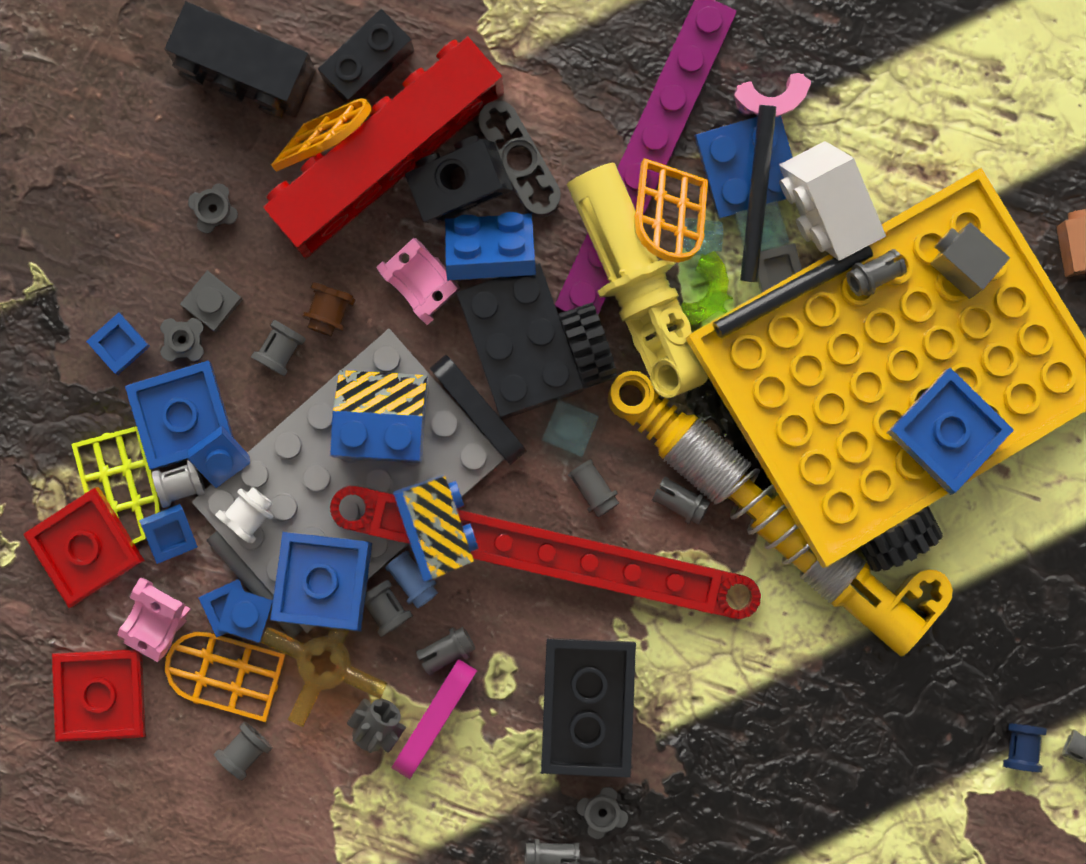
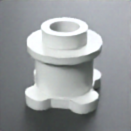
M254 487L248 493L240 488L237 491L240 496L227 511L219 510L215 515L244 541L253 544L257 539L253 535L266 518L271 520L274 517L268 510L273 503Z

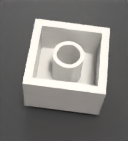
M824 141L779 164L784 179L779 181L781 189L788 202L796 204L801 216L796 219L798 229L805 241L815 243L820 252L826 251L840 261L886 237L853 157Z

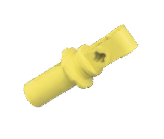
M615 163L602 165L572 179L567 183V187L606 272L607 280L610 281V283L599 289L597 293L600 298L615 296L616 300L619 301L618 304L622 308L619 315L622 321H626L633 343L650 375L653 388L662 397L672 398L702 386L707 381L708 376L685 339L692 333L690 323L677 300L679 295L676 288H671L669 281L666 279L665 273L676 262L663 259L658 261L659 259L642 245L636 234L634 218L636 209ZM677 325L675 330L669 332L668 328ZM651 334L655 335V337L650 339L649 341L646 340L647 336Z

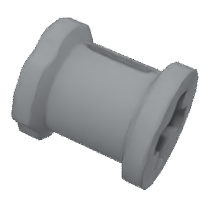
M187 460V465L161 472L157 469L152 471L153 483L164 509L170 507L172 501L194 494L198 496L205 494V485L201 473L189 460Z

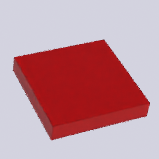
M94 487L23 534L68 608L78 605L145 561L100 487Z
M135 649L52 654L55 742L146 737L142 653Z

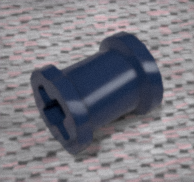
M1009 723L1008 730L1011 732L1008 759L1003 760L1002 767L1042 773L1043 765L1039 763L1042 737L1046 736L1047 728Z

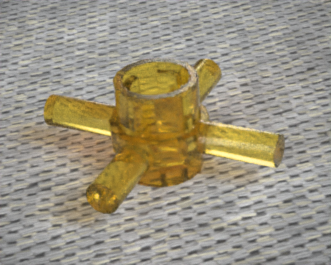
M269 626L267 627L261 643L297 659L299 674L305 681L288 717V720L292 723L304 727L320 691L334 688L342 682L381 699L388 683L351 666L350 653L343 644L349 630L331 628L328 636L317 637L304 644ZM324 650L330 651L332 653L330 657L331 662L336 664V669L333 673L330 671L323 674L317 671L314 672L315 666L311 663L314 661V657L322 654Z

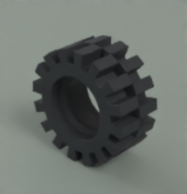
M593 303L558 314L584 389L617 378L618 375L613 356Z
M929 506L862 545L860 549L871 570L879 572L883 569V571L890 570L894 565L899 567L909 559L910 561L916 559L920 553L925 554L930 550L929 547L936 546L939 543L938 540L942 539L943 535Z

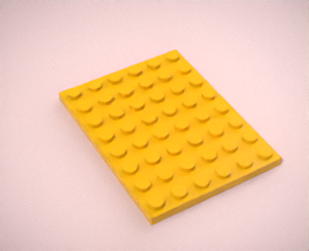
M982 168L977 169L881 224L886 237L869 245L873 252V257L862 262V264L864 265L886 254L889 250L895 249L900 253V256L894 259V263L903 258L907 271L905 275L875 288L873 295L869 297L864 294L857 296L852 292L847 282V273L851 271L849 269L723 338L716 334L713 322L834 258L829 254L694 331L685 338L822 568L831 565L949 494L887 433L948 368L954 370L1014 429L965 483L1086 411V339ZM971 222L1005 252L1010 259L981 292L969 299L930 263L940 253L935 248L940 239L952 227L958 232Z

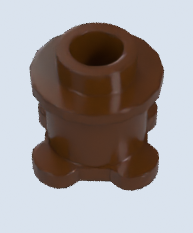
M312 282L311 289L314 290L315 295L309 311L303 312L302 315L303 318L309 320L307 328L327 336H332L334 330L343 331L344 326L341 325L347 305L354 306L356 300L346 292Z

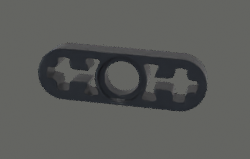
M444 355L429 368L509 465L513 464L527 452L520 441L447 355Z

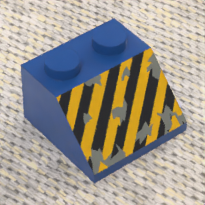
M339 370L332 416L330 456L339 459L422 463L428 376Z
M441 475L393 491L423 582L474 562L471 551L479 548L471 524L463 526L461 524L457 509L464 507V503L456 481L447 483L445 475Z

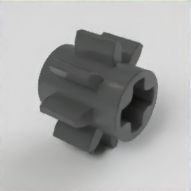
M364 698L347 722V725L354 728L352 740L361 749L370 753L378 751L381 747L387 753L390 752L406 729L405 725L399 723L401 719L400 710L392 702L382 698L373 701L372 704Z

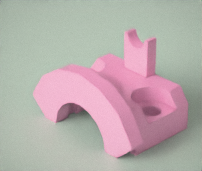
M800 73L790 74V78H788L786 83V91L776 97H766L759 94L754 89L752 81L738 85L734 92L736 107L745 116L751 114L758 115L759 105L776 106V117L781 116L782 118V115L793 111L805 99L811 85V80Z
M416 238L408 242L387 263L382 261L376 267L383 278L406 298L412 306L413 312L427 325L434 320L432 314L460 290L455 280H447L446 267L439 258L434 257ZM405 253L409 255L407 263L402 261V256ZM437 291H440L443 294V297L440 301H437L435 299V293Z
M140 578L130 595V598L135 601L133 609L127 620L119 628L117 635L120 639L124 640V644L158 662L171 647L176 631L186 623L187 620L185 618L191 609L185 606L184 603L153 587L152 582Z

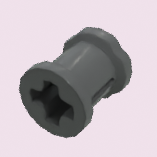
M273 320L270 325L272 328L270 334L259 352L254 351L251 358L285 377L288 372L286 369L287 363L298 345H303L306 338L280 322Z
M389 580L379 584L367 592L365 596L364 606L378 625L379 630L377 633L380 638L414 616L410 610L405 611L391 591L392 584Z
M243 722L239 726L241 732L224 750L218 749L214 753L218 762L241 781L246 778V770L263 752L269 753L273 749L272 745L247 722Z

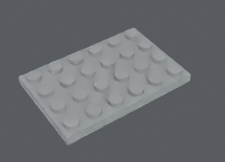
M387 329L342 370L428 376L422 463L339 459L330 456L332 416L339 376L338 372L247 452L250 456L249 465L219 487L215 488L211 484L205 489L204 495L197 496L192 501L273 595L282 532L371 542L372 551L368 580L409 545L347 530L337 525L331 516L330 504L334 494L339 489L355 485L394 494L393 491L445 475L447 483L457 482L461 497H463L505 460L390 329ZM254 487L273 503L268 510L274 517L271 520L266 518L253 535L257 539L253 544L244 541L215 515L219 510L227 511L240 496L237 492L240 488L248 493ZM348 495L341 500L339 511L345 519L355 521L364 515L366 506L359 496ZM299 624L306 633H309L316 627Z

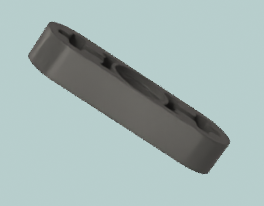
M504 101L489 102L482 108L479 114V128L483 137L486 140L495 142V145L504 142L499 129L496 127L489 129L487 125L491 123L490 114L493 112H497L500 117L506 114L510 117L506 121L508 133L512 138L516 132H519L521 138L512 139L502 149L497 147L511 185L529 214L532 213V216L535 217L550 216L557 210L560 204L561 194L558 184L515 109ZM518 147L527 149L533 158L531 165L523 171H516L507 163L509 152ZM540 169L543 175L536 176V182L541 190L550 189L552 191V194L548 197L549 205L543 207L539 202L532 205L529 200L532 199L534 193L530 183L527 181L521 187L517 181L530 178Z

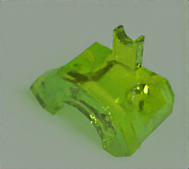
M715 251L706 255L702 253L695 269L706 281V296L698 302H683L681 305V309L688 318L690 326L705 321L717 311L726 314L728 311L724 308V302L733 299V297L727 295L729 280L726 266Z

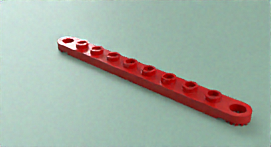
M355 485L345 486L334 494L330 504V512L333 520L340 527L410 544L394 494ZM356 495L364 501L366 506L365 513L360 519L350 521L341 515L339 505L344 497ZM457 509L462 526L471 524L479 548L471 551L473 559L734 619L750 617L757 611L761 603L759 587L752 579L744 575ZM736 584L746 586L750 593L749 602L741 609L731 608L726 601L727 591Z

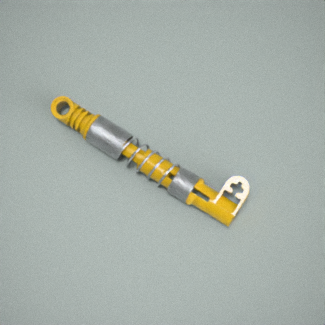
M628 371L620 374L614 380L608 391L607 400L610 409L615 415L627 420L632 426L636 423L640 424L641 426L638 428V431L642 433L644 430H647L649 432L646 436L647 439L651 440L655 437L657 441L654 445L658 447L659 456L662 459L664 458V461H667V464H670L671 467H674L677 473H680L681 476L684 475V479L687 478V481L694 484V487H697V490L704 493V496H707V499H710L711 502L714 501V504H719L727 498L732 500L735 505L730 514L731 519L739 518L746 512L753 518L748 527V534L757 532L766 540V549L775 548L783 555V564L792 563L801 570V580L804 579V582L811 585L814 591L821 594V597L828 600V603H831L834 607H844L900 657L904 656L914 647L947 608L952 599L953 589L950 580L938 570L928 569L910 575L893 593L871 574L868 563L865 562V559L862 560V557H859L858 554H855V551L822 568L813 551L810 552V546L779 494L774 499L771 498L776 491L773 484L764 491L754 484L760 469H754L745 476L744 473L751 466V462H748V459H744V456H741L738 450H734L731 444L724 442V439H721L718 433H714V430H711L708 424H704V421L701 422V419H698L696 415H686L683 411L678 415L675 412L678 409L675 404L671 408L667 406L670 400L668 398L663 400L658 398L660 395L655 391L650 379L646 375L637 371ZM626 385H634L641 391L642 402L636 406L624 404L619 396L620 388ZM738 507H740L742 510L735 514ZM931 584L933 588L930 594L934 600L923 601L917 606L927 615L923 619L904 603L901 598L906 596L910 601L919 599L923 593L919 585ZM852 586L856 587L861 593H863V594H864L869 600H871L874 604L872 605L871 603H869V602H868L864 597H862Z

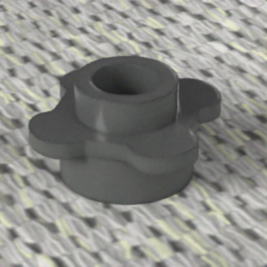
M215 184L212 189H207L200 193L195 192L188 199V206L194 210L198 218L197 228L203 233H211L216 226L224 223L231 225L238 218V211L231 207L228 199L229 189L223 184ZM216 205V212H210L209 207Z
M168 318L162 322L160 330L164 334V346L161 348L160 353L165 360L172 362L176 358H189L191 361H198L202 358L204 349L201 346L202 339L200 334L204 331V325L199 319L191 318L188 322H176L174 319ZM180 336L186 337L184 344L178 342Z
M604 787L601 789L600 794L590 799L582 798L577 804V812L585 817L589 825L587 831L592 838L601 839L604 837L605 832L615 827L623 828L628 822V814L620 809L616 801L617 792L611 787ZM600 809H605L607 811L605 817H600L598 815V811Z

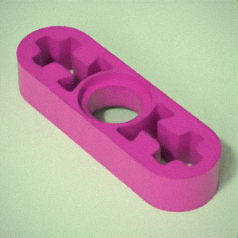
M458 659L391 767L393 770L409 780L411 779L476 674V669Z

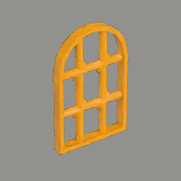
M357 99L303 123L271 166L277 172L337 145L365 121L371 112V105L366 99Z
M644 158L640 165L637 205L634 215L636 234L642 245L653 255L670 262L688 261L700 250L705 236L704 224L708 180ZM647 169L659 173L658 191L645 187ZM666 175L681 180L680 198L669 195L665 191ZM688 183L700 187L699 205L689 202L690 199L687 198ZM645 194L655 197L654 200L657 201L655 219L643 215ZM664 201L676 204V207L679 208L678 226L665 223V219H662ZM686 208L698 212L697 233L687 230V226H685ZM643 223L652 225L651 228L654 229L653 241L646 234ZM661 229L673 232L674 236H677L675 253L660 248ZM684 236L696 240L694 249L686 253H682Z
M196 631L182 636L172 644L166 656L165 673L168 683L174 691L194 704H204L266 722L274 694L278 690L277 683L286 654L224 636L216 638L214 632ZM195 636L209 637L207 648H202V651L181 645V643ZM216 639L245 647L242 660L238 658L236 661L212 654ZM175 650L203 658L200 672L195 671L194 674L171 667V658ZM255 650L280 657L276 672L248 664L251 651ZM209 662L211 664L218 662L239 668L235 683L231 681V684L205 677ZM249 672L273 678L269 695L242 688L241 685L245 673L249 674ZM172 675L196 681L193 695L191 696L182 691L174 682ZM207 685L231 691L229 705L226 706L199 698L202 686L207 687ZM245 695L266 701L263 716L236 709L238 696L242 698Z

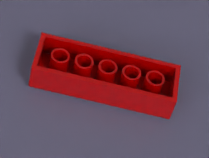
M469 36L460 43L454 39L445 45L437 53L438 61L426 71L422 67L414 71L402 83L405 88L392 100L389 96L379 100L371 108L369 113L371 117L353 133L338 143L326 155L323 156L321 153L312 156L300 168L303 172L302 175L291 184L287 181L280 183L267 195L266 198L269 202L263 206L264 210L305 260L405 177V173L414 170L417 160L433 154L475 119L486 104L496 101L504 94L502 75Z

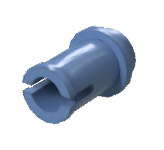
M408 551L397 556L385 567L409 597L406 602L408 604L413 603L417 609L438 594L434 588L436 585L435 580L423 582L419 567Z

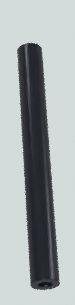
M759 105L740 281L758 282L776 106Z
M870 246L840 261L834 257L713 322L716 334L723 338L851 269L854 264L868 260L873 257Z

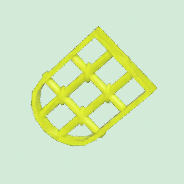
M137 426L114 433H104L99 437L73 443L72 448L84 494L90 491L87 482L99 479V483H103L106 499L117 516L119 511L132 508V512L135 511L141 536L132 540L134 544L145 540L146 537L139 520L144 518L141 505L155 502V514L161 512V508L153 483L152 470L149 469ZM134 432L137 434L143 460L132 462L131 459L128 460L122 437ZM116 438L122 465L108 469V465L105 466L99 442ZM92 444L99 472L85 475L78 447ZM145 466L152 496L141 498V495L137 494L131 470ZM118 473L126 476L132 501L118 504V501L114 502L108 476Z

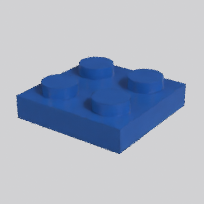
M781 116L775 117L766 205L786 199L779 182L784 179L779 164L793 158ZM758 117L694 135L718 219L748 210Z
M506 212L499 216L483 217L461 215L457 218L445 219L447 280L536 275L532 213Z
M209 360L125 386L150 470H156L188 460L187 450L220 426H223L233 437L212 363Z
M948 368L887 433L932 478L952 495L964 485L1014 429L954 370Z
M282 532L270 620L361 631L372 543L369 541Z

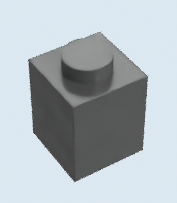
M970 222L958 232L952 227L935 245V248L940 253L930 264L970 299L988 285L1010 257Z

